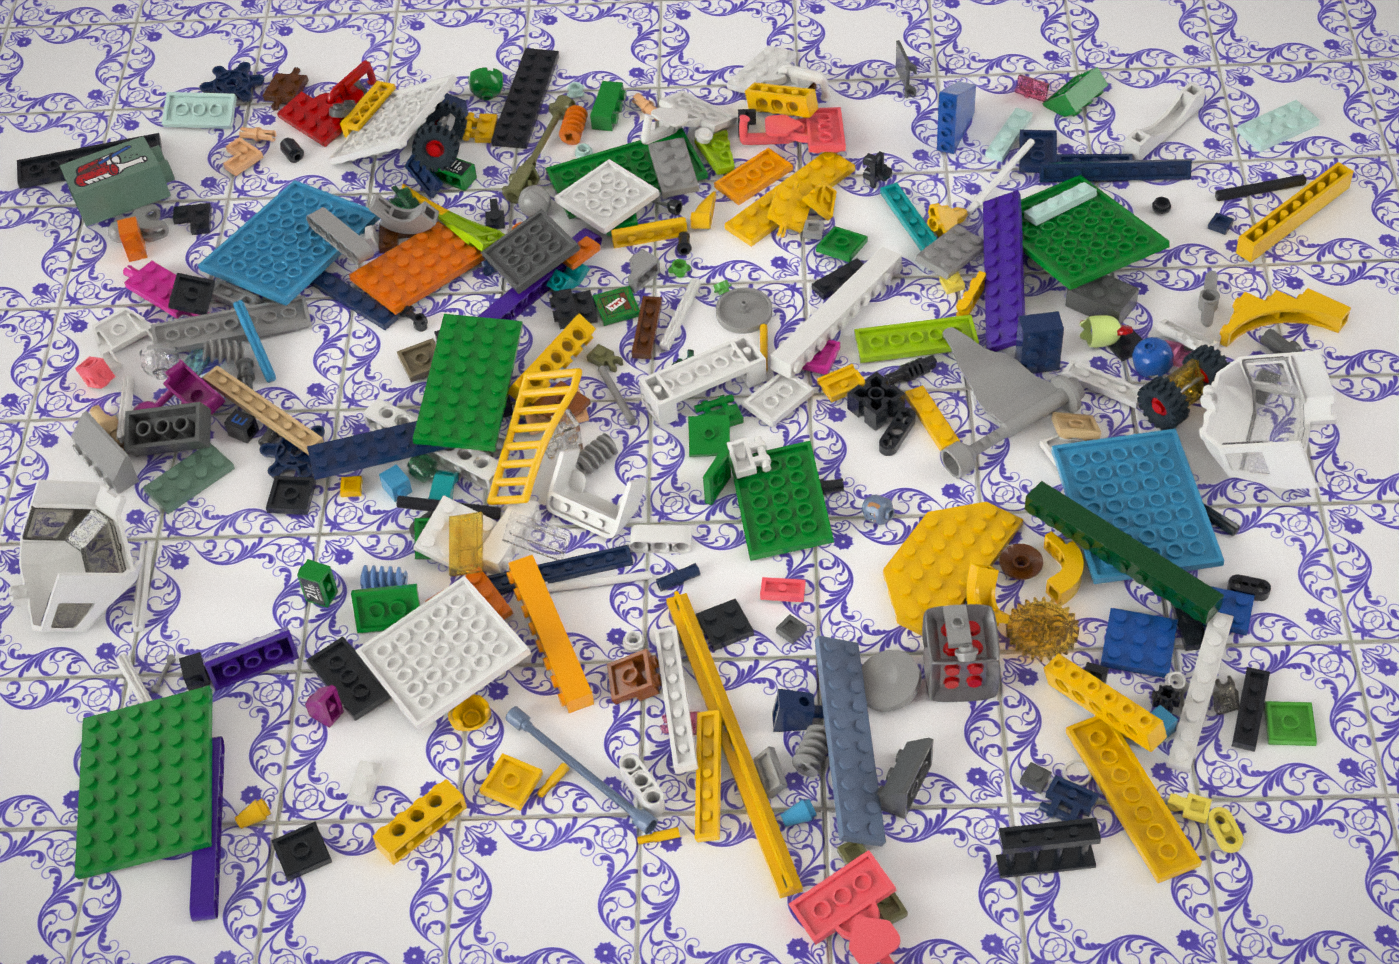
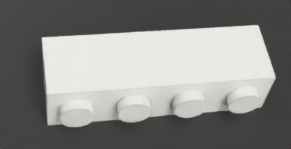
M530 499L528 503L510 504L476 555L478 567L491 574L502 573L509 569L508 563L512 561L515 554L520 552L522 543L531 534V529L535 523L540 521L541 512L537 501Z

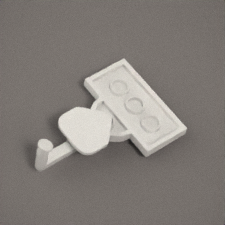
M769 45L726 83L727 89L745 93V90L754 82L808 88L815 82L820 83L821 100L826 102L831 100L827 77L824 73L791 65L790 63L797 58L795 51Z
M682 90L661 98L659 101V106L661 107L652 110L651 115L644 114L641 141L645 145L676 133L682 126H701L715 133L736 124L737 116ZM654 118L663 122V126L651 130Z

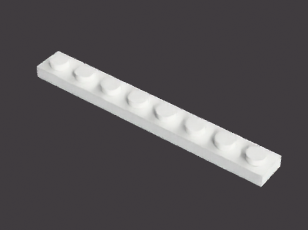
M1217 612L1207 623L1166 767L1190 773L1234 616Z
M675 625L654 631L675 773L679 774L698 769L678 631Z

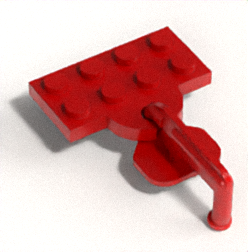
M367 60L361 62L337 83L330 93H323L312 98L301 91L277 112L278 117L326 147L343 132L340 123L344 117H331L329 115V108L335 103H344V100H353L357 104L363 98L364 92L353 84L365 74H367V83L369 85H374L377 82L371 63Z

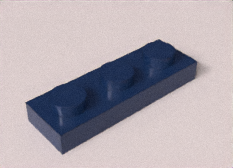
M411 155L404 167L427 196L434 198L443 185L442 181L431 168L426 170L425 165L421 167L419 165L420 161L416 162L414 159L415 155Z

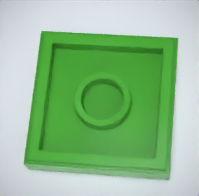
M1265 701L1264 712L1268 745L1316 746L1317 737L1312 702Z

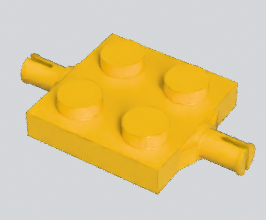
M799 181L794 182L792 189L780 184L776 188L766 218L780 226L777 233L778 237H785L787 229L798 233L803 231L810 207L802 201L804 195L799 193L802 185Z

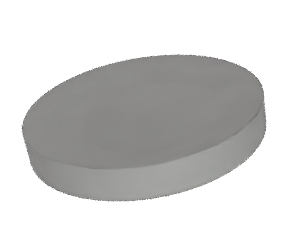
M743 287L730 290L723 294L716 304V318L719 324L726 330L734 333L747 334L760 330V325H767L772 317L771 300L765 293L754 288Z
M886 650L871 656L862 665L867 706L873 710L891 712L901 709L915 698L921 687V671L915 660L903 651Z

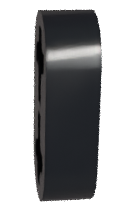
M1235 574L1229 578L1227 590L1254 595L1255 601H1265L1270 595L1271 585L1264 579Z

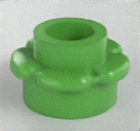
M728 280L721 281L713 285L714 293H718L719 296L730 291L729 287L732 285H729Z

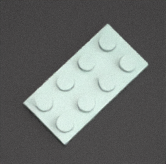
M167 92L162 125L164 127L232 129L237 96L227 93Z
M1294 100L1238 125L1237 132L1259 152H1262L1319 126L1320 119L1299 101Z

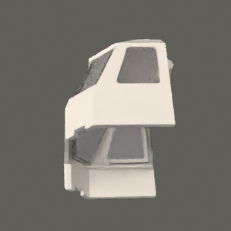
M1321 351L1240 356L1218 371L1212 384L1204 386L1203 396L1200 399L1201 406L1207 409V412H1204L1203 427L1200 428V438L1204 440L1206 448L1229 477H1236L1282 489L1323 487V482H1315L1306 457L1311 426L1337 424L1336 415H1332L1331 404L1336 403L1335 393Z

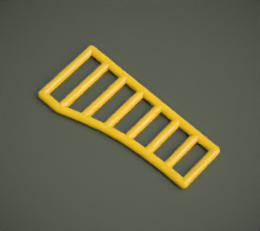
M573 368L524 374L487 498L489 505L529 502L546 448L559 421L578 390L582 369ZM573 377L570 386L528 390L530 382L534 380ZM565 395L560 404L523 407L526 398ZM555 413L550 422L518 425L521 415ZM545 431L541 440L513 442L515 433ZM537 449L532 459L508 460L510 451ZM531 467L528 477L502 478L505 469ZM525 485L522 495L497 496L499 487Z

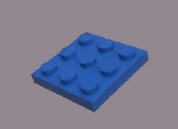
M1111 608L1100 665L1112 669L1165 678L1170 673L1178 619Z

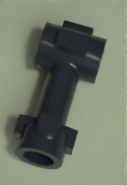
M412 305L405 306L404 310L400 312V316L410 318L417 331H425L428 328L427 317L422 313H414L415 309Z

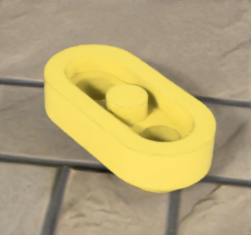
M1213 808L1209 812L1207 823L1219 847L1227 853L1238 852L1242 847L1244 838L1233 815L1226 808ZM1226 841H1232L1234 844H1229Z

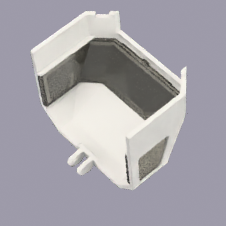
M37 480L20 536L19 567L23 585H13L8 589L9 596H12L10 599L11 606L23 607L28 604L33 630L40 632H85L137 580L143 560H137L133 564L121 514L127 497L120 493L116 495L103 482Z

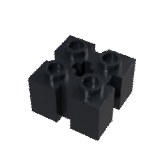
M877 371L865 379L863 387L858 384L847 392V409L858 418L864 416V422L875 431L888 422V416L894 418L900 409L905 408V393L895 385L889 387L888 380Z

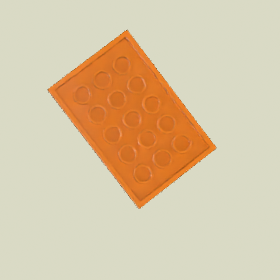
M438 221L429 230L417 233L349 274L350 281L396 315L403 311L405 306L413 305L480 264L485 259L481 254L482 251L468 245L452 230Z

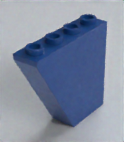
M958 81L940 91L937 151L950 154L955 153L975 113V84Z

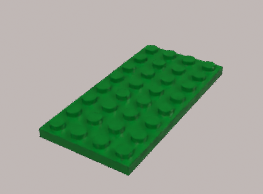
M680 128L670 136L652 142L656 143L684 137L697 181L708 178V172L683 128ZM641 140L545 168L556 195L609 159L658 189L659 193L661 192L648 144H643ZM563 208L569 220L577 218L576 215Z
M454 314L443 315L413 435V444L496 451L522 333V321Z

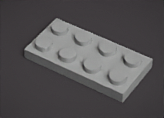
M684 137L648 144L663 198L699 191V185Z
M956 224L918 253L915 261L947 280L984 251V240Z

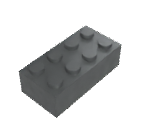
M201 402L125 411L124 450L137 457L210 448L211 409Z

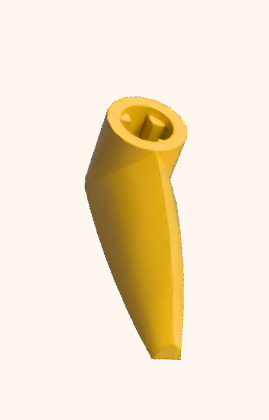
M713 191L702 200L695 212H691V229H711L716 191Z

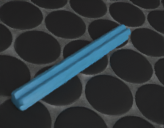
M242 300L234 302V309L266 382L275 381L276 375Z

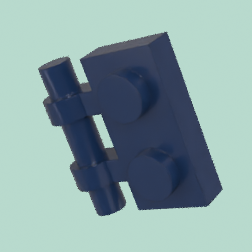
M1055 775L1045 795V798L1052 800V802L1048 804L1042 801L1038 810L1045 812L1046 816L1052 819L1056 817L1062 821L1081 819L1078 817L1080 813L1089 817L1099 799V794ZM1060 804L1072 809L1071 813L1059 809Z

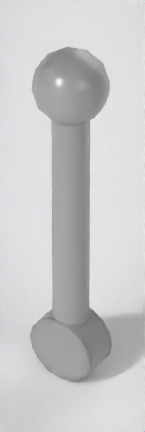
M173 654L166 657L167 663L158 681L151 688L153 693L160 691V684L170 665L175 663L176 658Z

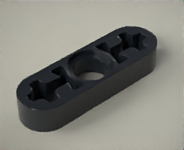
M905 407L897 412L879 440V452L882 455L892 456L898 451L916 422V413L913 409ZM900 429L903 432L901 434H894L892 431Z

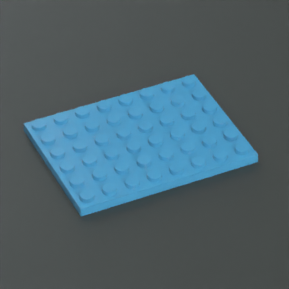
M294 180L201 261L198 267L202 272L287 306L342 255L340 251L309 226L306 219L307 215L324 207L359 236L365 233V227L373 226L381 218L365 206Z
M1176 428L1052 446L1051 452L1067 497L1185 571L1224 565L1225 560ZM1083 549L1093 584L1133 579L1125 573L1119 572L1108 562L1102 561L1094 553Z

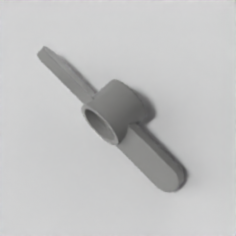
M1209 271L1205 275L1204 289L1199 295L1198 308L1202 311L1201 323L1205 327H1210L1213 324L1214 312L1218 309L1220 294L1217 291L1218 274L1216 271Z

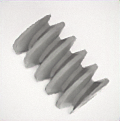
M209 337L207 342L204 341L203 362L206 361L207 357H210L211 363L214 362L215 358H218L219 364H221L225 358L228 365L231 359L234 360L236 365L237 360L245 358V343L240 341L237 346L236 340H233L229 345L228 339H225L223 344H221L219 338L213 343V339Z
M603 433L599 435L596 440L591 441L584 449L580 450L575 467L583 474H585V471L592 474L594 472L592 466L595 469L600 468L598 461L604 465L606 463L605 457L610 460L612 458L611 453L614 455L618 454L616 444L608 434Z
M819 724L810 725L806 729V733L799 744V748L796 750L795 756L792 758L794 768L807 777L817 776V770L821 768V762L825 760L824 755L828 754L825 726Z

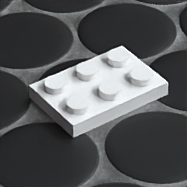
M778 373L745 399L743 407L770 427H774L814 394V388L795 375L789 379Z

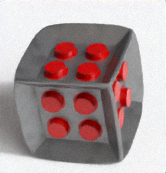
M966 604L972 645L978 649L977 659L970 662L958 661V657L955 656V650L959 648H948L943 606L933 607L925 611L922 628L923 662L926 689L930 700L937 702H968L987 700L997 695L1001 672L999 661L1000 646L996 617L991 606Z

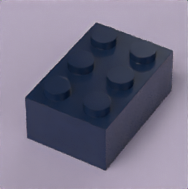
M1059 311L1018 316L1015 359L1031 373L1060 370L1064 326Z

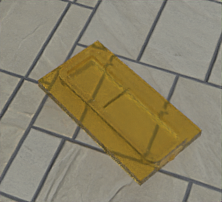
M476 512L449 516V576L483 572V513Z

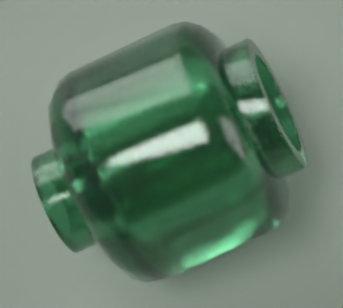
M428 454L411 457L407 464L409 474L422 483H426L429 480L433 481L435 473L439 471L437 469V460Z

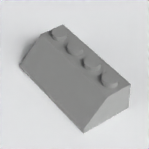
M87 411L83 412L71 435L74 442L72 447L78 456H83L82 458L88 467H93V471L98 478L103 477V481L109 486V490L113 488L117 494L122 493L139 482L129 455Z

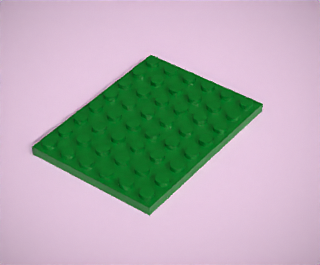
M1081 175L1021 199L1023 252L1069 290L1094 281L1099 277L1110 274L1113 271L1170 247V241ZM1085 182L1097 189V196L1037 226L1024 218V211L1080 183Z
M210 686L83 718L74 874L78 880L212 846L213 690Z

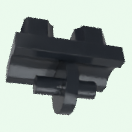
M879 151L876 155L867 153L863 158V164L867 166L863 172V178L870 181L871 188L875 189L878 181H887V179L892 177V169L884 164V152Z

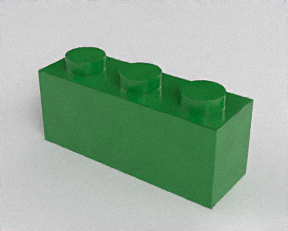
M602 81L590 114L592 129L613 131L615 124H618V114L622 112V102L626 100L627 95L623 82Z

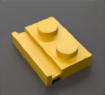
M850 364L817 378V384L822 387V391L832 403L846 397L847 392L858 384L863 387L865 379L857 369L855 370L854 365Z

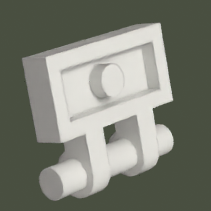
M755 436L754 442L748 443L747 437L727 442L737 479L756 474L757 466H761L764 472L771 470V459L766 453L767 446L761 436ZM757 452L758 456L753 457L752 453Z

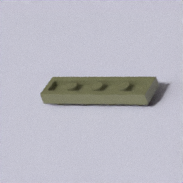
M846 842L837 847V852L845 865L867 851L863 844ZM895 892L877 904L880 918L888 920L892 924L908 916V911Z

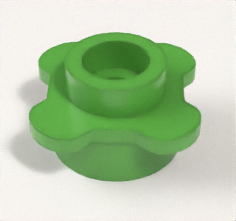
M683 259L674 260L672 267L668 268V272L675 274L678 278L684 277L685 273L691 270V266L687 265Z

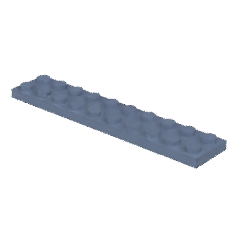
M818 635L814 641L839 841L882 847L886 843L881 802H879V796L877 795L879 787L859 644L857 642Z

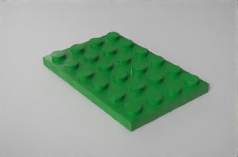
M811 441L766 450L771 459V470L764 472L761 466H757L756 474L738 479L730 458L750 561L834 543ZM752 453V456H758V453Z

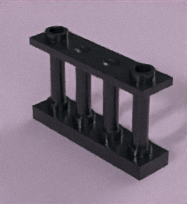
M1096 817L1004 827L998 830L1002 854L996 855V862L1000 878L1096 868L1092 845L1101 843Z

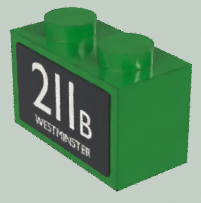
M456 158V161L452 163L450 168L446 166L444 171L438 168V171L434 172L442 183L466 191L477 178L475 164Z
M307 559L305 564L299 568L297 577L305 600L328 608L338 593L331 567Z

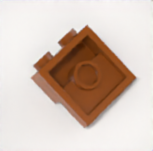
M647 648L607 664L611 699L615 705L635 697L642 701L660 694L659 687L662 686L660 675L656 672V668H659V661L656 655H652Z

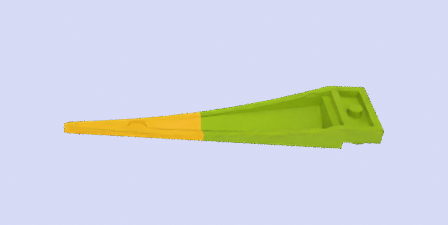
M402 184V189L418 203L422 204L425 201L438 210L439 215L437 219L468 245L474 246L480 251L485 250L505 235L500 230L457 215L432 202L407 185Z

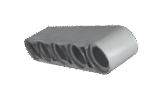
M322 207L307 215L306 219L309 226L355 265H359L374 256L370 244L326 208Z

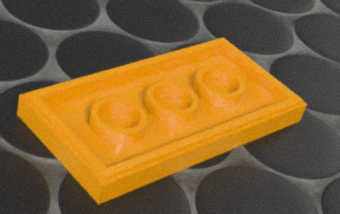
M767 148L714 182V188L737 205H741L791 172L793 165L770 148Z

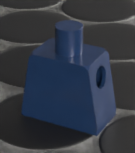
M778 689L772 710L773 732L806 730L812 725L813 719H824L823 706L814 704V695L812 693Z

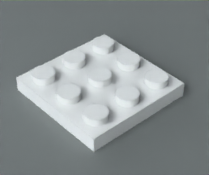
M443 496L416 541L413 550L467 575L476 569V555L498 522Z

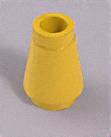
M263 798L258 801L255 799L234 818L238 826L243 829L266 820L271 811Z

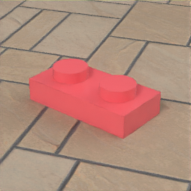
M762 577L760 600L804 602L806 580Z

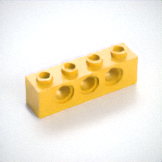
M754 82L745 90L748 109H756L757 112L810 118L819 109L815 89Z
M447 779L434 785L426 795L416 799L413 805L404 812L398 813L390 823L376 831L372 836L376 848L394 866L465 810L467 806L464 796Z

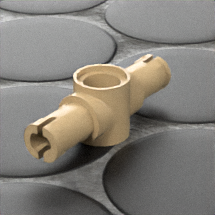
M99 405L93 406L90 409L92 417L124 450V443H120L116 439L118 426L116 416L106 415Z

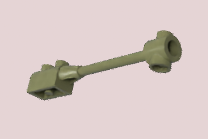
M559 95L554 103L549 104V112L553 117L532 155L517 168L515 173L509 175L510 183L508 186H503L502 188L503 196L510 203L518 204L521 191L528 186L538 184L540 177L535 169L537 159L558 121L564 119L567 108L576 105L575 101L570 97Z

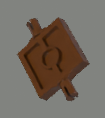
M294 67L290 74L276 73L262 95L264 101L274 102L271 106L274 111H277L282 103L290 102L304 90L309 79L307 75H299L300 68Z

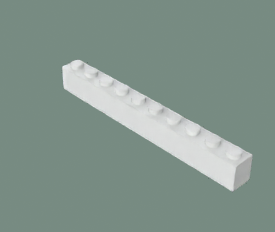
M882 246L771 354V370L789 379L796 373L798 374L807 362H810L818 351L825 347L828 340L834 339L836 334L842 328H845L847 323L853 317H856L858 312L864 306H867L869 301L874 296H877L880 290L885 285H888L896 274L898 275L903 267L901 264L902 255Z

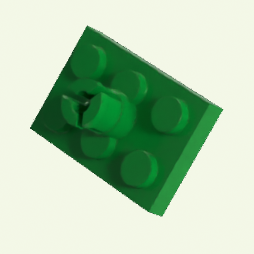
M417 584L351 591L357 633L384 631L420 606Z

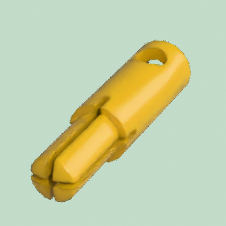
M562 762L548 777L546 783L537 791L539 797L543 798L570 770L567 764Z
M675 827L638 836V844L656 843L679 838V828Z

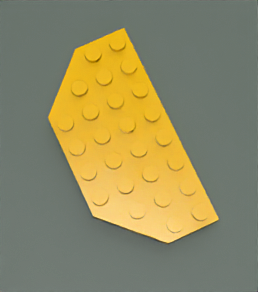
M988 502L927 512L883 569L884 581H886L897 624L922 636L923 616L927 609L947 605H964L967 601V578L970 563L993 566L1002 551L1022 527L1023 519Z

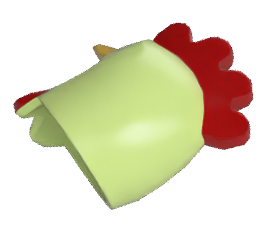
M1108 315L1090 316L1079 323L1084 329L1080 333V338L1086 340L1089 347L1094 348L1115 344L1121 335L1133 333L1132 326L1120 325L1117 319Z

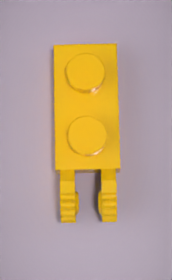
M979 271L977 276L972 278L969 290L964 292L962 299L956 305V316L970 315L985 289V272Z

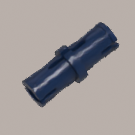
M693 563L679 570L674 569L672 573L657 578L656 584L662 592L676 585L681 586L685 581L700 576L701 573L698 565Z

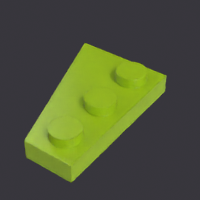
M727 130L713 133V138L708 144L697 142L695 137V145L717 175L730 173L734 170L735 165L730 150Z

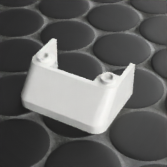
M575 448L561 451L546 499L547 510L604 538L616 537L638 510L647 479L643 477L628 481L624 495L619 498L616 505L584 491L586 478L581 471L575 469L580 449Z

